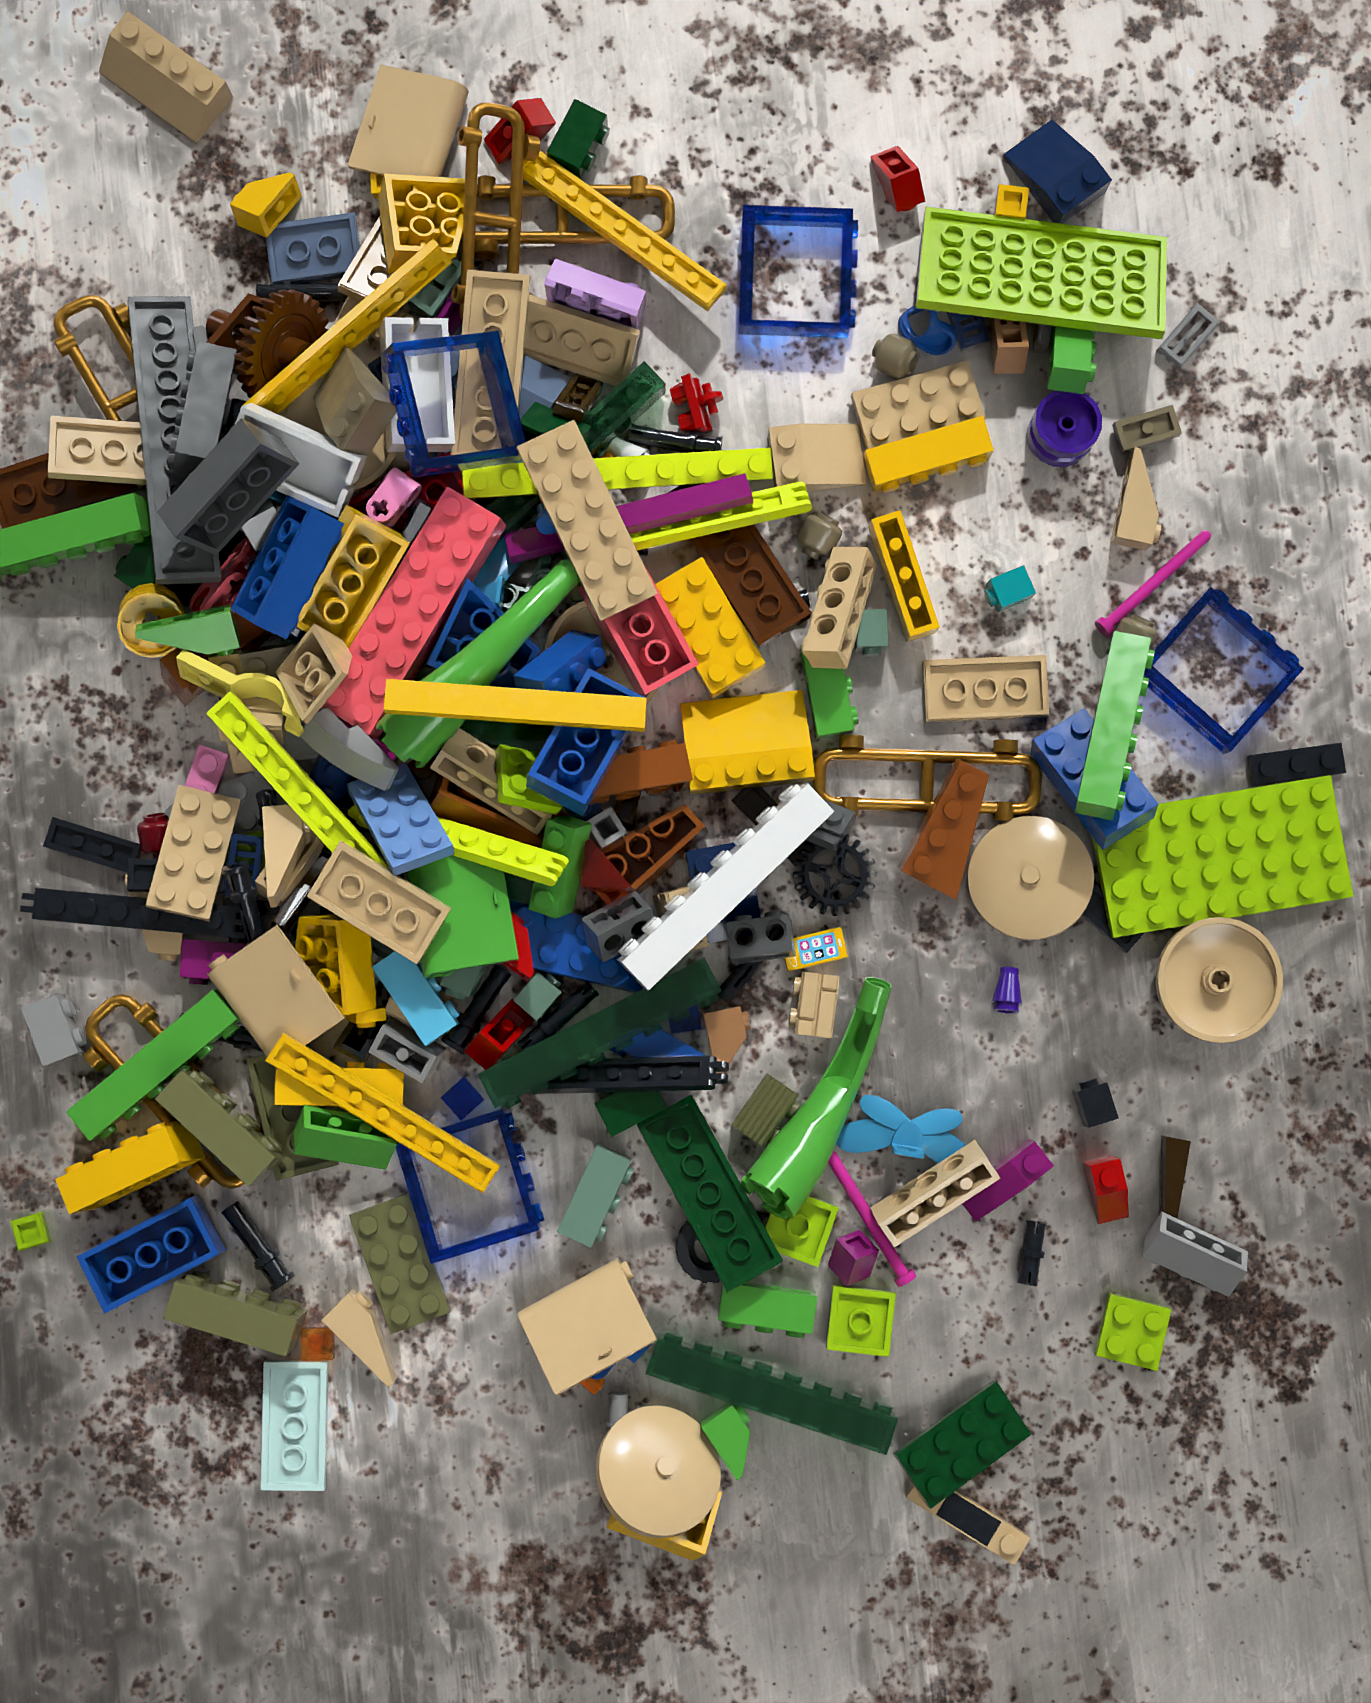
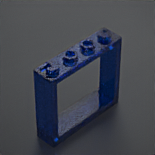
M743 205L738 334L848 338L850 328H855L856 309H851V298H856L857 279H851L852 268H857L858 249H852V239L858 238L859 227L858 220H853V208ZM755 225L842 228L839 323L752 320Z
M499 331L392 343L382 353L385 363L382 369L388 375L390 383L389 398L391 404L395 406L398 416L397 431L403 437L406 448L404 458L405 461H409L413 478L517 463L521 460L516 447L526 441ZM477 348L502 448L430 458L405 357Z
M1210 586L1152 649L1155 651L1151 669L1145 668L1143 677L1149 678L1148 689L1224 755L1236 747L1304 668L1299 664L1300 660L1294 653L1289 650L1284 651L1275 643L1276 639L1270 632L1256 627L1252 623V617L1242 609L1237 610L1229 603L1230 599L1223 591L1219 589L1214 590ZM1207 604L1286 672L1232 734L1227 732L1153 667L1157 660Z
M505 1107L440 1128L449 1134H453L498 1120L528 1221L443 1248L415 1153L397 1142V1155L430 1264L538 1231L541 1228L540 1222L545 1221L540 1203L534 1204L531 1194L532 1191H535L532 1175L530 1172L525 1174L522 1161L526 1160L523 1145L521 1142H515L513 1131L517 1130L513 1113H507Z

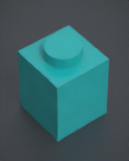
M1024 565L991 578L986 583L987 589L984 590L988 604L991 607L995 606L997 613L1027 601L1036 594Z

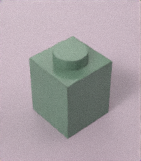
M887 609L864 610L855 640V652L863 651V656H879L881 651H886L889 646Z
M537 972L513 1001L538 1021L563 993L558 988L562 983L550 973L546 972L545 975H542L540 972Z

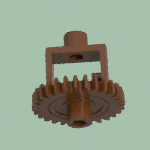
M279 290L278 293L272 292L269 294L270 299L260 298L248 293L232 313L216 309L209 315L206 322V330L210 338L206 343L236 349V353H234L233 374L238 375L237 380L243 384L241 389L247 393L248 398L254 396L329 330L325 328L329 323V319L323 317L325 310L318 307L320 303L313 300L312 296L295 290ZM241 347L244 348L242 352L237 353Z

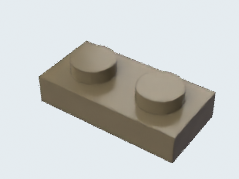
M1173 405L1119 420L1112 424L1121 454L1132 451L1135 447L1143 448L1179 437L1182 434Z

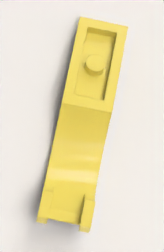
M185 649L176 657L181 678L221 698L229 692H233L240 700L252 697L268 698L282 708V715L286 716L284 725L286 731L298 737L304 732L298 712L282 683L276 678L262 673H244L237 676Z

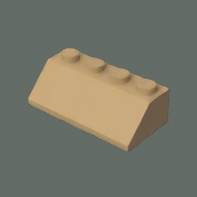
M129 11L125 13L109 34L99 73L197 144L233 97L226 81Z

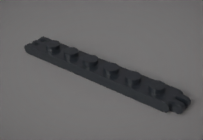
M35 888L34 894L22 893L21 899L34 901L33 906L20 905V912L32 913V919L247 939L244 931L239 932L242 923L237 906L214 904L210 922L148 908L146 907L147 898L44 888Z
M715 1056L505 1061L504 1070L510 1072L503 1073L502 1081L514 1084H503L501 1086V1093L515 1095L714 1090L716 1084L728 1083L729 1076L727 1074L716 1072L729 1071V1063L717 1061Z

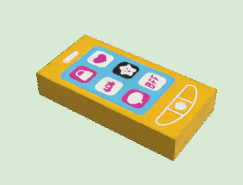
M841 927L794 938L796 956L784 958L788 972L848 957Z

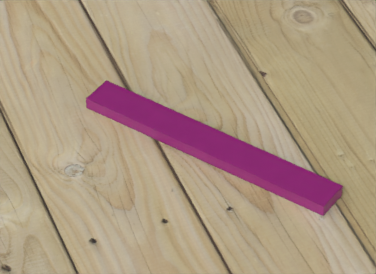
M744 473L618 505L616 508L628 533L632 534L753 503V496ZM537 526L504 534L511 564L565 551L556 532L543 534L538 531Z

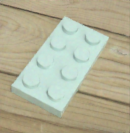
M329 1360L264 1361L261 1490L324 1491L326 1489Z

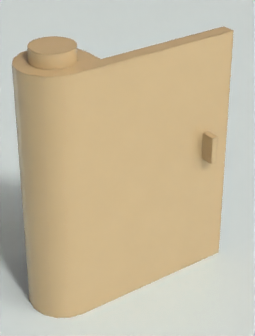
M380 64L347 165L348 168L384 176V174L442 177L467 100L468 89L454 80Z
M278 925L227 959L223 954L208 965L211 969L207 973L208 977L267 1057L283 1032L306 1045L345 1018Z
M616 1258L517 1312L522 1327L555 1396L658 1341L632 1290L630 1280L634 1278V1274L627 1261L621 1263Z

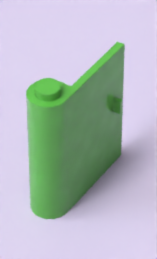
M450 855L406 872L410 883L452 908L421 959L424 978H439L454 974L455 970L519 960L504 871Z

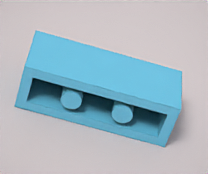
M394 951L372 966L425 1046L430 1045L460 1024L456 1019L460 1016L457 1008L451 1000L445 1002L439 994L442 987L436 978L428 979L423 977L421 961L415 964Z

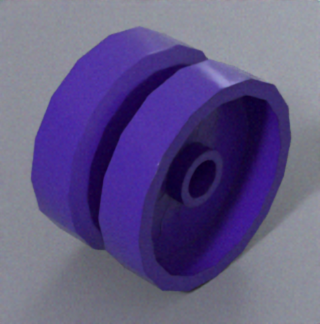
M1056 390L1048 394L1040 402L1027 427V441L1032 453L1040 461L1052 467H1068L1080 462L1089 453L1102 430V414L1098 404L1086 393L1078 394Z

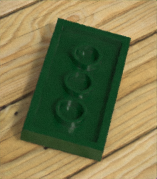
M993 1380L899 1448L893 1455L927 1507L932 1509L1032 1434L998 1382Z

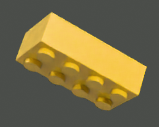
M346 505L338 521L344 523L341 529V538L332 547L327 557L326 568L322 574L318 575L312 587V596L303 605L299 613L296 627L307 632L313 624H316L342 639L349 649L410 543L400 533Z
M703 557L655 584L699 664L693 669L711 699L764 669L766 662Z
M178 1121L169 1124L163 1122L148 1128L147 1135L139 1138L136 1135L119 1142L120 1147L111 1151L109 1148L92 1155V1161L85 1164L78 1162L64 1169L66 1174L55 1180L69 1215L99 1209L206 1158L199 1140L182 1124H179Z

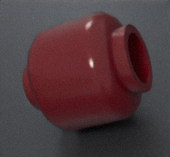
M164 812L143 816L144 820L137 825L140 849L145 854H152L153 859L159 858L169 817Z

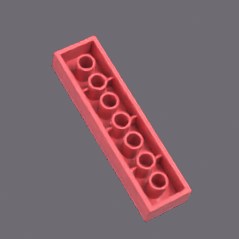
M448 486L446 487L351 644L349 651L352 654V660L348 674L323 704V708H329L336 716L353 726L359 725L367 735L376 739L379 738L383 729L377 730L376 724L386 714L383 710L386 679L414 680L439 639L467 578L473 583L507 525L500 517Z

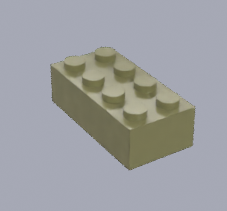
M181 1070L155 1100L248 1187L260 1185L286 1157L281 1152L283 1146L271 1135L266 1137L257 1129L260 1127V1124L249 1114L243 1115L235 1109L238 1104L225 1092L222 1094L217 1092L212 1087L215 1082L203 1071L198 1073L195 1070Z
M193 1271L192 1274L188 1273L174 1281L163 1319L285 1357L297 1346L308 1311L300 1308V1302L286 1298L280 1302L271 1299L270 1293L258 1289H253L252 1293L241 1290L239 1283L229 1280H223L222 1283L210 1280L211 1275L200 1271Z

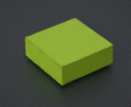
M44 1211L10 1221L18 1251L52 1241Z

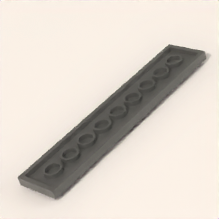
M191 296L128 297L127 304L156 585L221 582L219 553L214 555L175 538L157 513L167 499L182 484L172 481L173 469L167 468L171 437L176 426V413L181 402L183 380L186 379L187 374L186 368L189 352L196 353L192 329L194 324Z

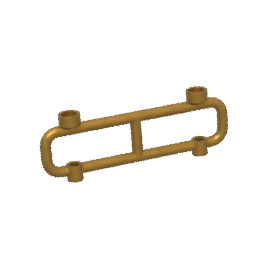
M490 102L479 103L474 106L469 113L467 127L461 126L458 132V144L466 146L461 285L455 284L453 286L451 299L453 303L460 304L462 322L467 270H474L476 224L509 230L507 273L519 274L524 160L535 162L540 152L539 138L525 134L524 122L520 114L509 106ZM484 115L505 118L511 123L513 129L509 217L476 211L478 151L482 142V131L479 127L480 119Z
M641 175L630 177L629 184H588L604 197H630L633 200H644L647 197L660 199L663 204V224L659 230L653 232L664 240L668 239L672 234L675 225V203L673 196L666 188L648 184L647 177ZM479 176L477 197L482 200L510 197V184H496V178L493 176ZM523 184L522 197H548L531 184ZM557 203L556 231H521L520 244L613 243L596 231H568L569 212ZM462 230V234H461L460 241H462V238H463V230ZM475 231L474 256L483 260L497 258L498 244H508V231ZM626 253V256L628 258L634 259Z
M98 295L82 296L65 304L55 314L53 326L59 338L53 341L62 357L69 354L106 419L122 421L116 411L137 401L136 387L109 400L79 349L76 340L71 332H69L66 321L72 315L87 308L94 307L99 309L134 368L131 339L126 332L130 328L128 307L123 302L112 308L104 298Z
M839 735V747L826 749L815 760L813 789L822 799L856 812V816H859V810L928 812L934 801V763H954L956 758H959L968 764L1025 766L1030 774L1029 796L1024 802L982 801L979 814H994V820L1007 821L1012 820L1013 815L1031 812L1039 804L1042 794V773L1036 759L1030 755L1018 753V740L996 739L993 740V752L864 748L863 735ZM832 760L922 762L921 799L830 796L825 788L826 766Z
M118 994L105 1000L91 1013L86 1021L85 1032L92 1046L82 1055L92 1068L100 1073L108 1065L117 1070L125 1063L98 1033L99 1023L115 1008L126 1007L137 1022L154 1038L164 1031L155 1021L159 1013L149 1002L146 1001L141 1005L132 996ZM193 1061L188 1064L191 1067L189 1071L195 1070L198 1073L201 1071ZM214 1085L212 1086L217 1092L221 1093ZM148 1097L143 1101L162 1123L169 1124L178 1121L155 1099L151 1100ZM260 1125V1127L257 1130L262 1132V1126ZM203 1148L202 1150L206 1158L194 1163L187 1169L189 1175L202 1188H205L213 1180L222 1187L229 1189L240 1188L245 1184L237 1176H228Z

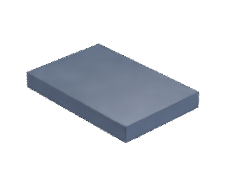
M355 212L280 222L266 238L272 284H284V281H291L292 284H301L342 278L360 249Z

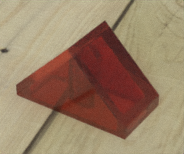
M589 838L585 842L581 887L585 891L630 894L634 891L631 885Z

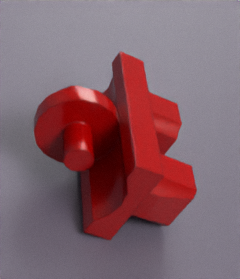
M690 373L681 376L682 382L670 388L674 404L679 406L688 402L691 410L678 416L681 431L688 433L689 431L699 430L705 434L714 431L710 415L718 413L716 403L724 399L722 392L712 391L710 383H705L701 387L699 378H692Z

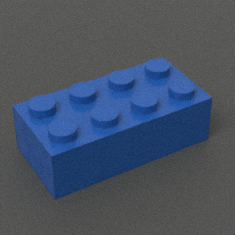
M287 495L231 610L251 623L287 639L298 624V616L303 605L312 596V587L318 575L322 574L326 568L327 557L332 547L341 538V529L344 523Z
M590 668L587 669L575 690V693L644 697ZM555 726L527 774L526 787L583 816L630 731Z
M1085 708L1034 738L1030 755L1036 759L1042 771L1074 813L1094 724L1093 718ZM1132 769L1130 770L1128 782H1121L1120 791L1126 792L1122 811L1115 810L1113 821L1075 813L1102 850L1155 817L1159 804Z
M199 1194L76 1257L105 1314L226 1251V1248Z

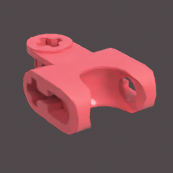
M247 537L237 544L228 559L220 566L221 582L202 583L190 600V608L193 612L210 609V607L233 605L249 573L243 566L249 560L246 556L251 558L256 553ZM203 597H205V599L203 600V602H202V604H201V606H200V608H199V602H200V600H201Z

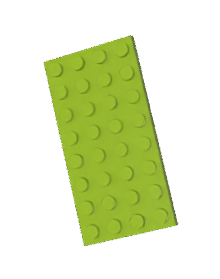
M926 206L923 218L916 308L1163 339L1166 326L1167 237Z
M1331 775L1160 803L1154 819L1104 850L1100 848L1092 837L1111 938L1185 926L1207 918H1232L1354 897Z

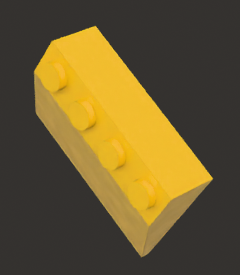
M802 690L680 703L684 743L686 744L693 778L689 784L690 795L740 790L750 787L813 782L815 778L813 756Z

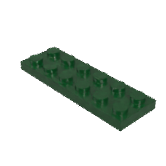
M692 1095L637 1124L640 1134L727 1293L783 1263V1259Z

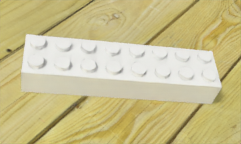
M808 783L799 786L798 784L789 786L778 797L781 802L776 807L766 808L755 819L759 823L753 829L743 830L733 840L736 845L730 851L723 850L710 862L713 868L708 873L700 872L687 884L690 890L684 896L678 894L674 896L664 906L667 912L661 918H656L655 916L651 918L641 928L644 934L637 941L631 938L618 950L621 956L617 961L642 987L650 990L834 812Z

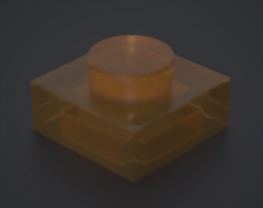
M327 1326L303 1327L301 1329V1361L335 1359V1334Z

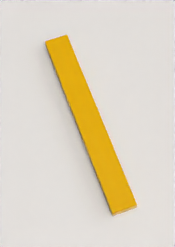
M542 151L539 152L535 162L524 160V180L707 312L727 290V284Z
M432 239L243 405L253 403L279 414L332 368L344 347H349L351 350L354 349L381 325L385 317L393 315L452 263L451 259L437 242Z
M386 679L383 710L386 714L644 732L647 698Z
M284 1032L265 1060L481 1193H484L500 1168V1165Z

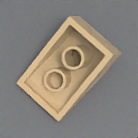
M799 423L769 427L768 443L772 452L774 487L804 482L807 492L867 484L859 424Z
M316 624L311 626L276 670V674L301 720L306 724L310 722L347 676L352 660V654L344 641Z

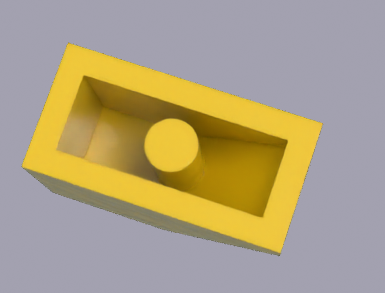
M289 172L247 183L234 197L230 207L238 226L267 238L300 200L302 194L295 175Z

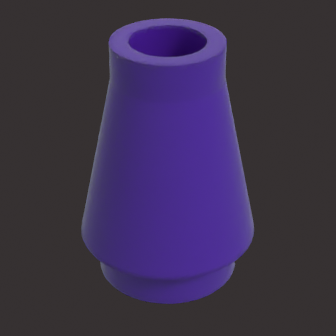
M1000 968V975L991 1001L994 1004L995 1012L1005 1014L1019 1013V1007L1022 1006L1018 968Z

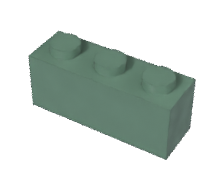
M597 1144L557 1230L558 1233L590 1248L594 1241L601 1242L608 1227L603 1224L607 1212L614 1214L621 1199L620 1196L616 1195L621 1183L627 1186L634 1171V1168L629 1166L631 1158L601 1144Z

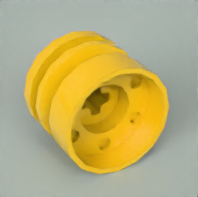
M153 583L138 585L127 592L120 602L117 620L119 638L127 649L138 656L147 658L165 656L177 647L137 639L135 635L136 626L151 622L150 619L145 620L146 613L150 611L153 615H158L157 620L185 614L183 604L173 591L163 585Z

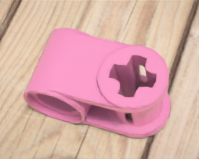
M394 467L366 504L368 517L392 528L405 510L416 500L422 486ZM378 509L380 511H384L385 509H387L388 514H379L377 516L376 511Z

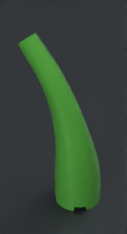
M565 559L561 560L543 579L528 590L478 637L421 681L490 686L529 636L580 582L571 562ZM385 714L376 724V729L384 730L386 736L382 741L398 758L404 762L412 758L417 761L415 763L416 768H422L438 753L447 740L453 737L466 719Z
M866 977L864 979L847 1031L823 1077L807 1100L773 1137L741 1181L743 1189L749 1196L754 1191L763 1201L760 1206L781 1219L785 1220L788 1215L791 1219L794 1218L824 1173L871 1059L892 988L889 982L875 977Z

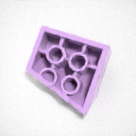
M558 259L554 260L544 282L548 301L639 330L647 301L646 291L642 290V287L634 283H623Z

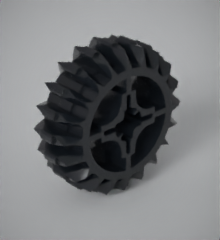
M846 834L842 842L838 843L837 852L831 864L824 865L812 862L818 853L828 849L809 841L808 845L813 850L809 852L801 848L799 851L801 855L806 857L805 861L795 859L794 861L796 866L802 867V871H794L792 873V877H802V882L795 884L794 888L797 890L804 887L806 890L799 898L803 901L810 896L813 899L808 905L810 909H813L817 903L822 904L819 913L822 915L826 913L827 906L831 907L832 916L838 915L839 906L842 907L844 914L847 915L850 913L848 905L850 902L854 908L859 909L861 904L857 897L859 896L863 900L870 898L863 891L864 887L867 889L875 888V884L867 881V877L877 876L876 871H867V867L875 864L874 859L864 861L863 856L869 853V849L865 848L859 853L856 848L860 845L861 841L856 839L851 846L848 845V834ZM846 853L853 857L857 863L859 877L854 876V874L849 873L845 869ZM839 859L838 873L846 878L841 879V881L836 879V883H833L831 889H829L831 876L824 871L828 868L832 870L833 866L837 865ZM809 871L823 878L825 883L823 896L818 894L811 885ZM851 884L857 886L854 892L847 898L831 900L837 885Z

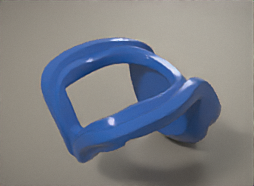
M913 306L899 317L898 326L901 335L912 340L919 349L928 354H946L954 348L957 342V334L954 327L941 321L938 318L937 311L927 310L929 313V327L922 335L914 333L908 318L925 309Z

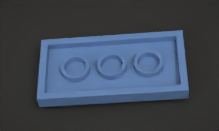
M406 763L397 766L399 768L390 789L386 791L359 779L347 783L348 792L394 876L454 854L453 844Z

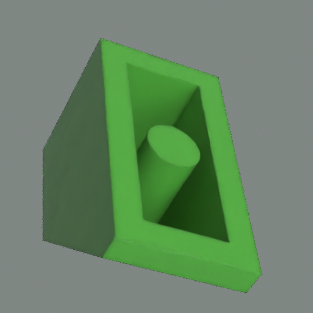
M730 1400L701 1421V1428L736 1480H739L743 1476L750 1437L748 1422L751 1421V1418L742 1404L736 1407L734 1402Z

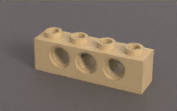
M833 547L830 559L826 561L823 583L818 587V600L815 610L810 615L808 634L802 641V652L812 668H848L877 566L868 547Z
M459 729L453 737L447 740L430 767L435 772L536 835L543 829L547 819H550L552 814L498 803L495 750L462 729Z
M973 1140L870 1207L878 1225L892 1245L896 1247L999 1180L1000 1177L976 1140Z

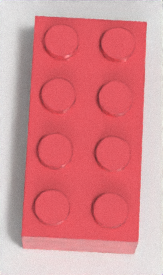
M649 573L648 575L658 594L599 622L581 585L578 587L580 594L636 693L642 696L699 665Z

